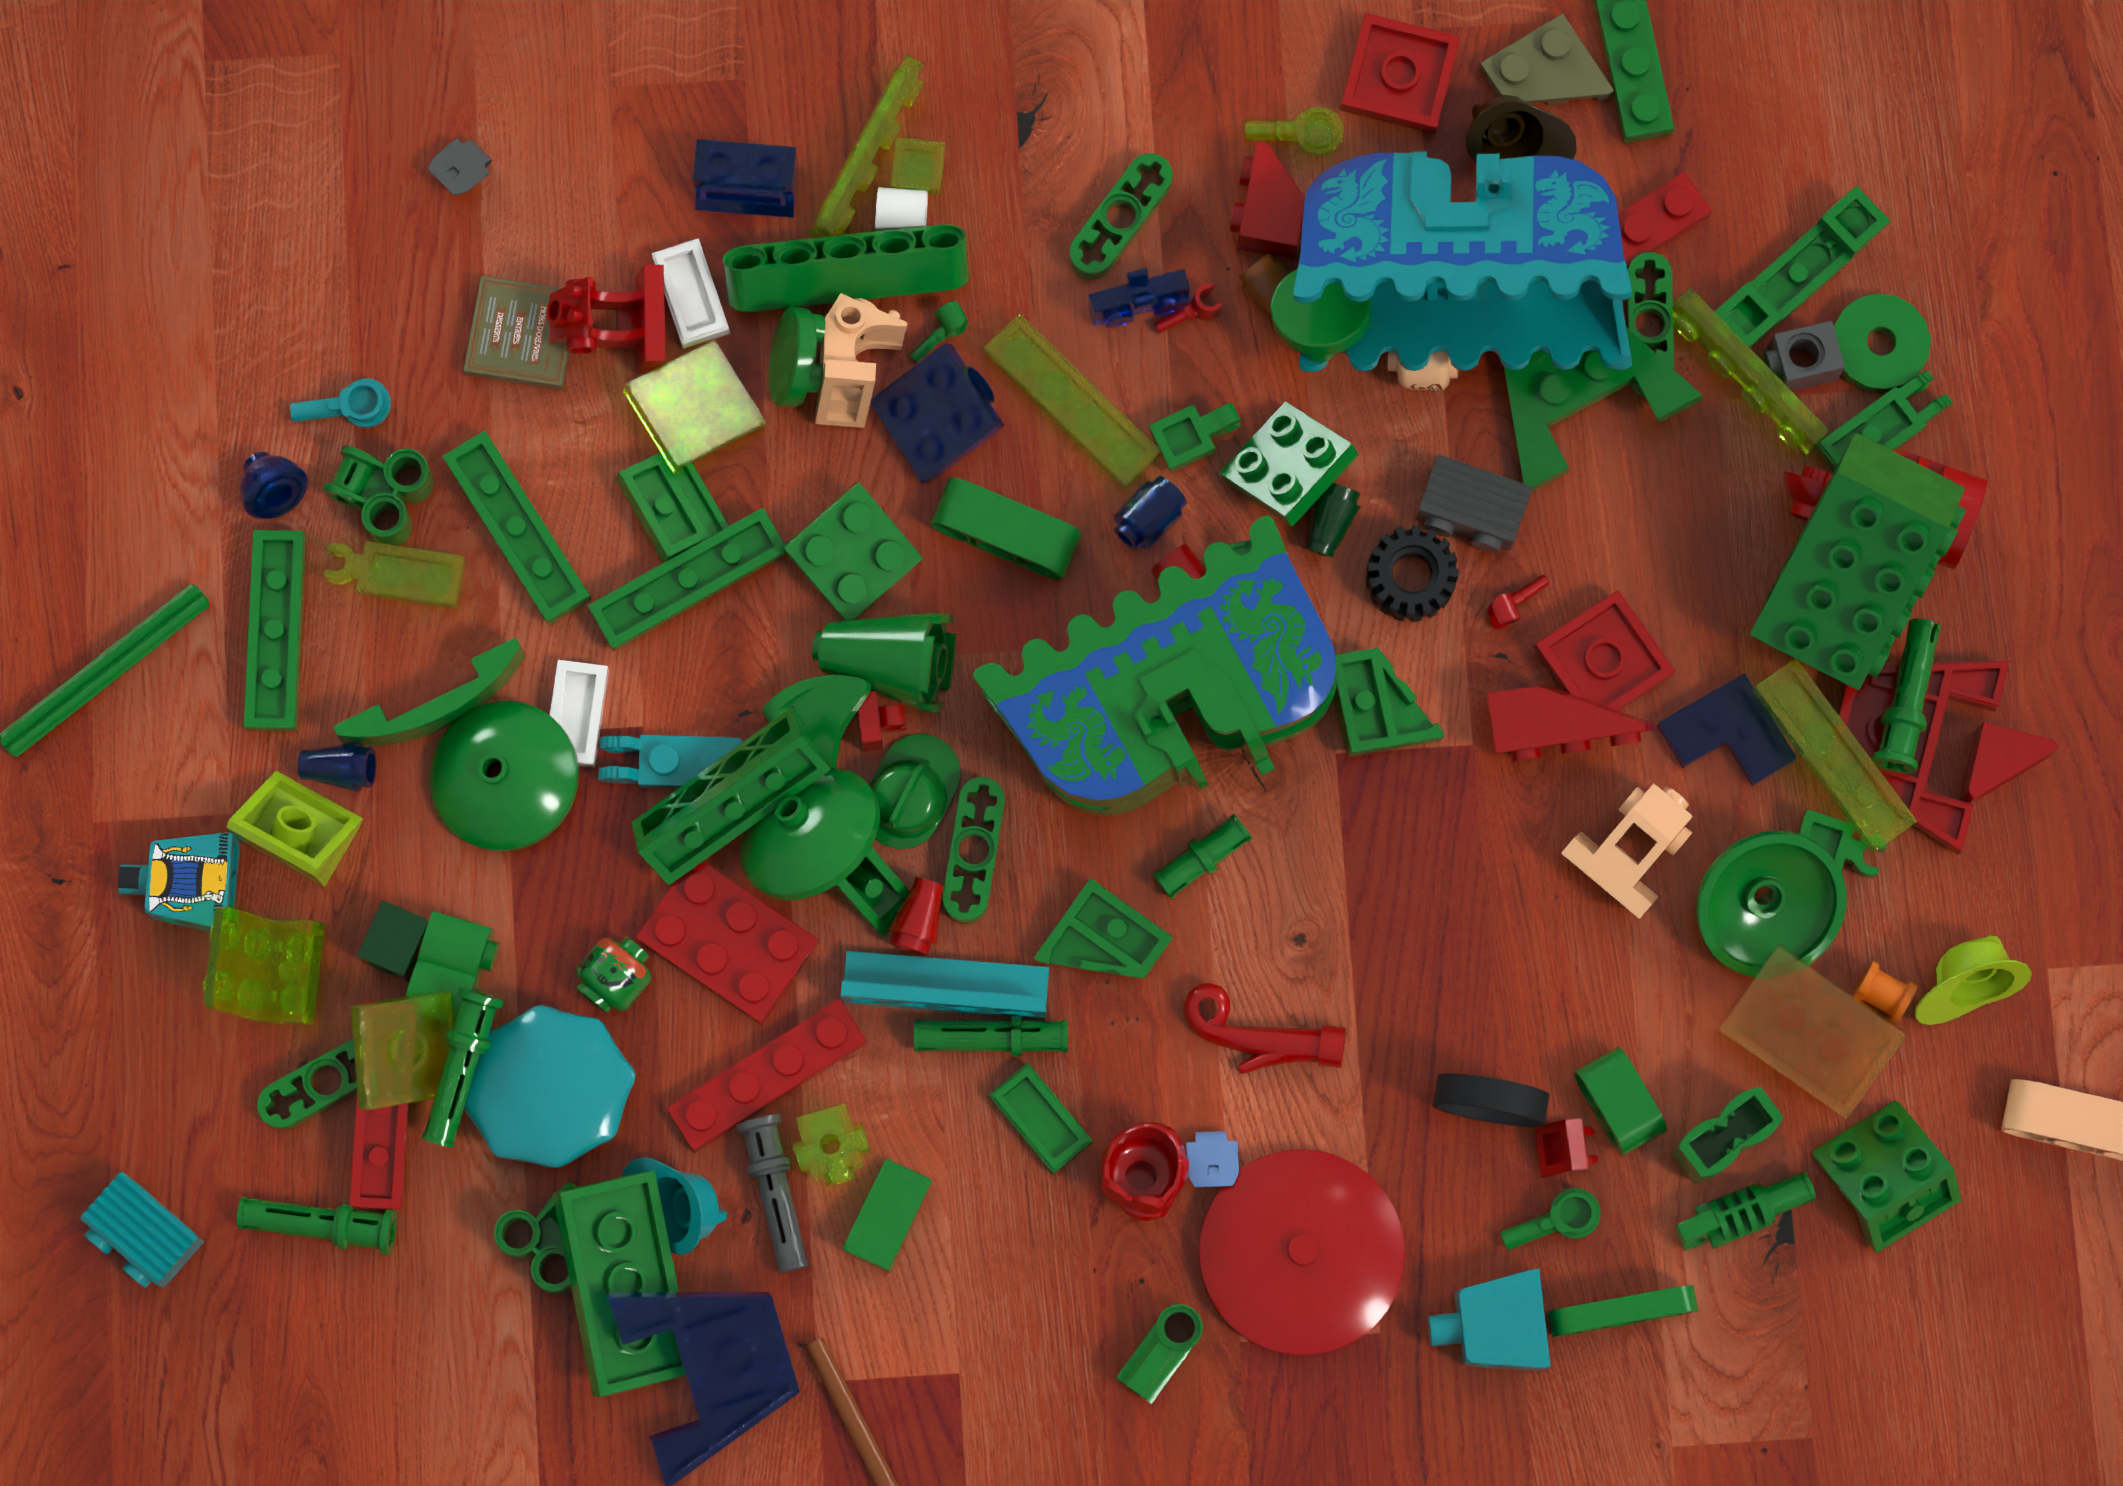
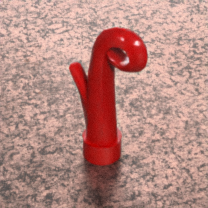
M1213 983L1200 984L1194 987L1186 997L1184 1014L1190 1028L1201 1038L1219 1046L1256 1054L1239 1064L1237 1068L1241 1074L1267 1066L1293 1062L1318 1063V1066L1342 1068L1346 1027L1322 1025V1029L1226 1025L1224 1023L1230 1012V998L1221 986ZM1205 998H1213L1218 1004L1217 1013L1209 1020L1200 1012L1201 1000Z

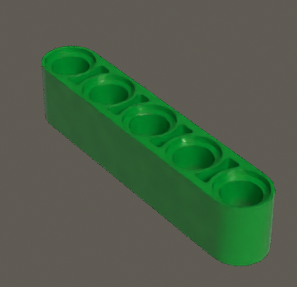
M951 224L744 245L729 250L723 257L728 303L733 309L742 312L835 303L841 293L853 299H874L949 291L964 286L970 277L966 234L962 228Z

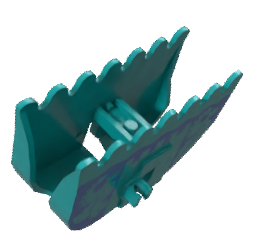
M1427 151L1373 153L1356 156L1340 162L1323 172L1307 189L1304 200L1301 253L1293 297L1299 303L1313 302L1322 296L1325 286L1330 283H1339L1343 286L1345 296L1351 301L1362 302L1371 298L1373 319L1371 328L1366 331L1356 344L1342 351V353L1348 356L1350 366L1355 370L1368 371L1377 366L1380 356L1385 352L1397 354L1400 365L1406 370H1421L1427 366L1430 356L1438 351L1445 352L1449 357L1451 365L1463 371L1473 369L1478 365L1481 355L1487 351L1496 352L1499 355L1501 364L1511 370L1523 369L1529 364L1531 355L1535 351L1540 350L1547 352L1552 364L1558 369L1563 370L1572 369L1577 366L1582 354L1589 350L1598 352L1602 363L1608 368L1624 370L1632 366L1622 300L1632 297V288L1623 253L1616 196L1605 178L1582 162L1560 156H1527L1500 159V154H1477L1476 202H1451L1452 182L1449 166L1441 159L1428 158ZM1300 354L1299 369L1304 372L1319 371L1328 364V361L1313 362L1307 358L1306 354Z

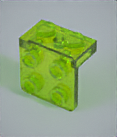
M218 907L210 929V954L207 975L203 985L205 1006L211 1010L263 1024L313 1025L325 924L314 920H270L231 907Z

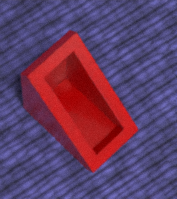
M1983 722L1974 731L1959 800L1972 804L2049 758L2059 749L2054 739Z

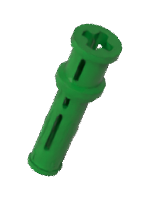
M1920 618L1909 620L1891 707L1887 708L1881 716L1880 722L1884 725L1880 749L1872 757L1873 765L1880 769L1900 774H1912L1917 771L1918 762L1914 759L1919 734L1925 732L1927 726L1926 717L1922 714L1923 704L1931 675L1936 644L1941 632V626L1934 624V621Z
M461 987L459 988L458 996L462 1000L453 1029H447L445 1035L447 1038L446 1043L450 1045V1049L436 1090L426 1129L421 1137L426 1141L447 1147H454L455 1145L454 1140L468 1099L480 1054H486L487 1050H490L492 1042L488 1040L496 1009L502 1008L504 1000L498 997Z
M242 1196L237 1211V1226L240 1230L249 1229L331 1240L333 1246H337L341 1250H347L349 1246L379 1249L381 1255L389 1256L393 1250L396 1238L397 1211L387 1209L384 1214L355 1210L348 1203L339 1205L335 1210Z

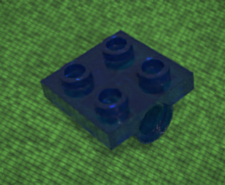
M944 343L873 397L870 402L921 483H930L1005 426L991 405L995 402V397L987 381L977 370L966 366L954 346L948 343Z

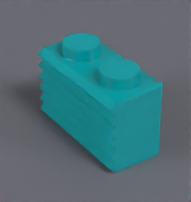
M122 1171L116 1175L115 1179L109 1183L108 1187L102 1191L101 1195L95 1199L94 1203L80 1217L90 1227L84 1236L106 1255L113 1248L128 1260L122 1269L144 1288H147L153 1282L164 1289L205 1242L134 1179Z

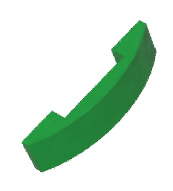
M1856 185L1822 215L1816 225L1752 282L1748 281L1714 311L1711 316L1746 352L1830 281L1891 220Z
M515 637L471 659L479 676L478 678L388 721L384 711L378 704L334 725L333 728L344 745L352 746L390 745L430 735L452 725L462 715L483 705L493 697L515 673L525 654Z

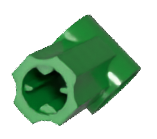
M1175 1304L1167 1307L1160 1314L1157 1322L1116 1378L1146 1401L1153 1404L1192 1349L1199 1343L1203 1334V1324L1200 1315L1193 1308L1185 1304ZM1185 1314L1193 1320L1195 1332L1188 1341L1175 1343L1166 1336L1165 1324L1172 1315Z

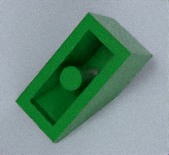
M872 847L860 865L843 881L832 887L882 937L889 931V927L910 892Z

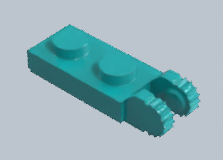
M640 735V738L604 736L600 738L601 751H607L612 754L640 753L639 769L620 766L599 768L598 780L614 784H638L639 788L678 789L741 744L742 738Z

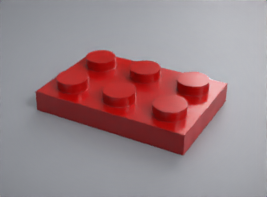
M704 861L673 883L635 937L639 943L760 1025L765 1022L819 944L818 938Z

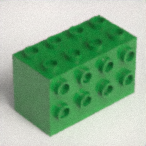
M1855 432L1773 584L1750 635L1859 691L1868 674L1875 678L1878 677L1891 652L1889 650L1895 638L1901 636L1912 615V608L1918 597L1921 598L1935 573L1934 569L1940 557H1944L1958 532L1957 527L1966 512L1965 508L1959 506L1965 487Z

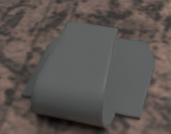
M456 138L433 157L428 170L454 196L468 192L491 173L486 167L491 163L492 159L473 140L462 143Z

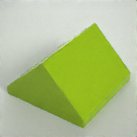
M275 771L229 819L226 828L241 842L325 888L359 830L363 818L282 773Z

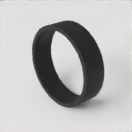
M1443 1073L1437 1076L1432 1106L1449 1114L1485 1122L1521 1127H1543L1545 1125L1550 1094L1532 1086L1502 1079L1468 1074Z

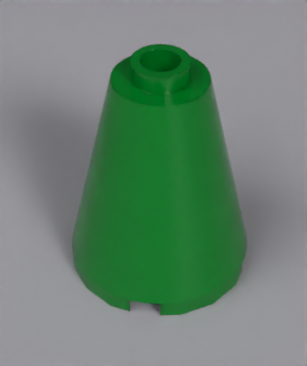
M933 612L828 622L823 631H817L814 636L812 658L814 661H819L821 672L829 675H843L866 679L871 683V691H876L879 695L920 711L936 714L942 709L944 702L935 701L939 689L949 690L952 682L956 655V634L946 632V623H954V620L948 613Z

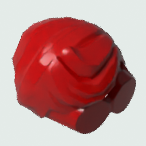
M1146 1121L1119 1131L1111 1138L1103 1153L1101 1190L1107 1198L1116 1202L1127 1215L1137 1220L1150 1221L1164 1217L1184 1187L1189 1173V1160L1178 1133L1172 1127L1156 1122L1147 1123Z

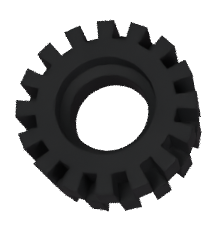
M1412 525L1411 530L1405 531L1403 527L1396 528L1392 535L1386 534L1383 536L1371 553L1366 569L1367 588L1370 587V597L1373 603L1378 601L1381 605L1380 610L1386 615L1389 612L1395 614L1396 620L1404 621V618L1407 617L1412 618V622H1418L1424 616L1428 615L1429 618L1435 616L1441 607L1444 609L1456 587L1459 569H1456L1455 552H1450V543L1445 538L1442 541L1436 537L1437 532L1430 528L1428 533L1420 531L1421 526ZM1416 556L1428 564L1431 570V581L1427 587L1417 592H1409L1396 584L1393 578V567L1403 557Z

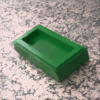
M1029 1063L1025 1064L988 1095L1053 1175L1093 1143V1140Z

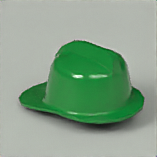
M915 734L904 737L892 745L869 784L880 806V824L875 839L884 846L895 849L915 848L929 840L938 828L955 796L961 778L959 759L952 747L939 737L928 734Z

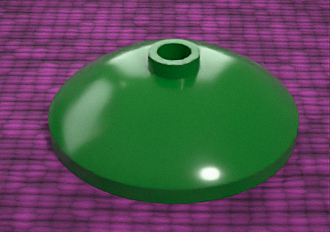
M498 701L484 704L462 715L448 728L440 739L430 766L429 782L431 797L443 823L463 841L475 847L496 852L524 849L549 836L569 813L576 797L579 783L577 754L570 737L563 727L544 711L532 705L516 701ZM494 762H501L502 770L497 777L489 778V766Z
M836 768L831 769L795 796L792 795L782 799L773 812L747 829L743 834L740 847V861L748 880L762 894L785 901L810 898L839 884L860 865L875 841L880 824V806L874 791L856 773Z
M1766 831L1753 834L1728 847L1715 859L1707 870L1697 895V925L1708 949L1721 963L1733 971L1758 978L1788 975L1811 964L1834 941L1846 912L1847 892L1845 881L1835 860L1822 846L1812 839L1788 831ZM1763 886L1768 887L1765 896L1754 898L1757 889Z

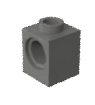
M1832 321L1774 334L1767 346L1768 351L1763 353L1767 377L1770 381L1776 380L1780 394L1837 381L1845 369ZM1795 349L1806 351L1812 358L1813 366L1807 368L1798 367L1791 361L1789 352Z

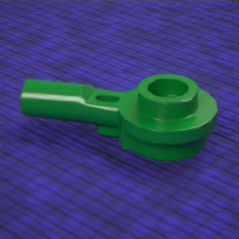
M1565 1189L1552 1201L1549 1213L1500 1231L1507 1251L1554 1232H1559L1567 1238H1584L1594 1232L1599 1224L1601 1217L1600 1205L1594 1195L1585 1189Z

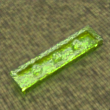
M906 55L897 65L813 221L808 234L818 238L831 236L834 231L841 235L844 233L856 211L855 208L849 205L857 189L862 192L867 190L879 166L872 163L879 147L888 150L901 127V124L894 120L902 104L908 108L912 106L924 84L923 81L917 78L924 65L920 61Z
M1691 287L1676 300L1673 306V317L1675 318L1673 325L1676 330L1689 342L1696 340L1709 353L1707 359L1717 373L1724 378L1731 376L1743 389L1741 394L1744 400L1753 410L1760 414L1764 411L1778 425L1776 431L1788 446L1793 449L1799 447L1806 455L1812 452L1815 446L1825 438L1829 429Z
M1020 313L984 347V353L1124 489L1160 456L1161 450Z
M1796 658L1754 687L1752 691L1873 854L1917 822Z

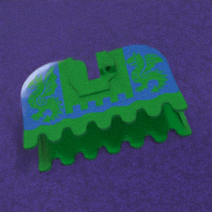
M1264 515L1251 525L1249 536L1252 546L1247 554H1237L1228 544L1222 542L1212 543L1208 546L1203 556L1206 572L1202 578H1191L1180 567L1171 566L1165 568L1160 573L1158 579L1161 595L1156 602H1145L1134 591L1120 592L1114 598L1112 605L1115 621L1111 626L1102 627L1088 615L1075 616L1069 621L1067 627L1070 643L1065 651H1055L1045 640L1038 638L1028 641L1021 653L1024 669L1019 675H1009L1001 665L995 663L984 664L975 669L972 676L981 687V694L1014 735L1051 792L1072 808L1101 816L1123 814L1149 803L1177 783H1179L1181 788L1191 784L1200 791L1208 787L1204 773L1175 720V717L1192 708L1209 740L1218 749L1230 752L1243 748L1261 776L1275 770L1266 747L1295 738L1314 727L1326 714L1337 687L1334 647L1289 559L1272 516Z

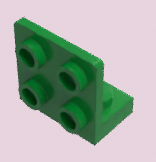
M1898 1101L1891 1102L1813 1151L1815 1161L1856 1210L1864 1239L1875 1253H1878L1962 1201L1954 1167Z

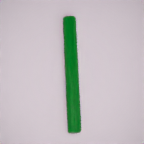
M189 584L0 733L1 745L11 756H20L207 609L209 601L198 586Z

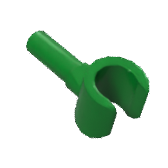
M949 302L936 310L935 316L941 327L934 330L931 335L909 354L916 363L946 338L956 337L966 331L968 319L958 302Z

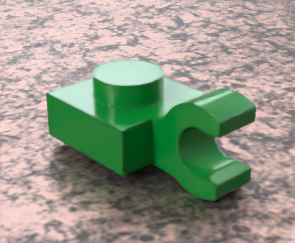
M1232 402L1202 417L1199 416L1193 404L1150 424L1149 430L1170 473H1173L1215 453V446L1211 438L1228 434L1240 428L1239 421L1241 420Z

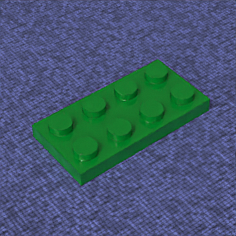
M646 1170L553 1192L593 1397H604L695 1373L655 1170Z

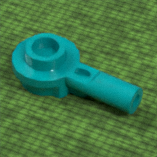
M363 378L354 381L347 388L342 389L339 397L291 403L290 412L293 422L345 416L351 424L359 428H372L386 420L391 411L392 401L388 390L380 382L374 379Z

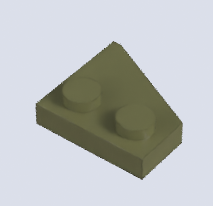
M1564 14L1559 15L1484 60L1479 66L1480 72L1496 96H1518L1530 105L1534 103H1544L1546 105L1567 104L1568 100L1595 97L1597 101H1603L1612 97L1614 89Z

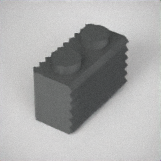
M1438 454L1416 519L1425 522L1424 529L1429 531L1430 528L1436 531L1439 536L1452 537L1453 532L1467 538H1472L1471 544L1482 551L1495 554L1499 553L1501 548L1505 551H1510L1533 486Z

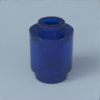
M1158 476L1153 482L1146 481L1114 514L1113 517L1117 524L1114 531L1119 539L1131 549L1136 550L1140 546L1143 549L1150 550L1182 517L1181 509L1187 504V500L1172 482L1162 476Z

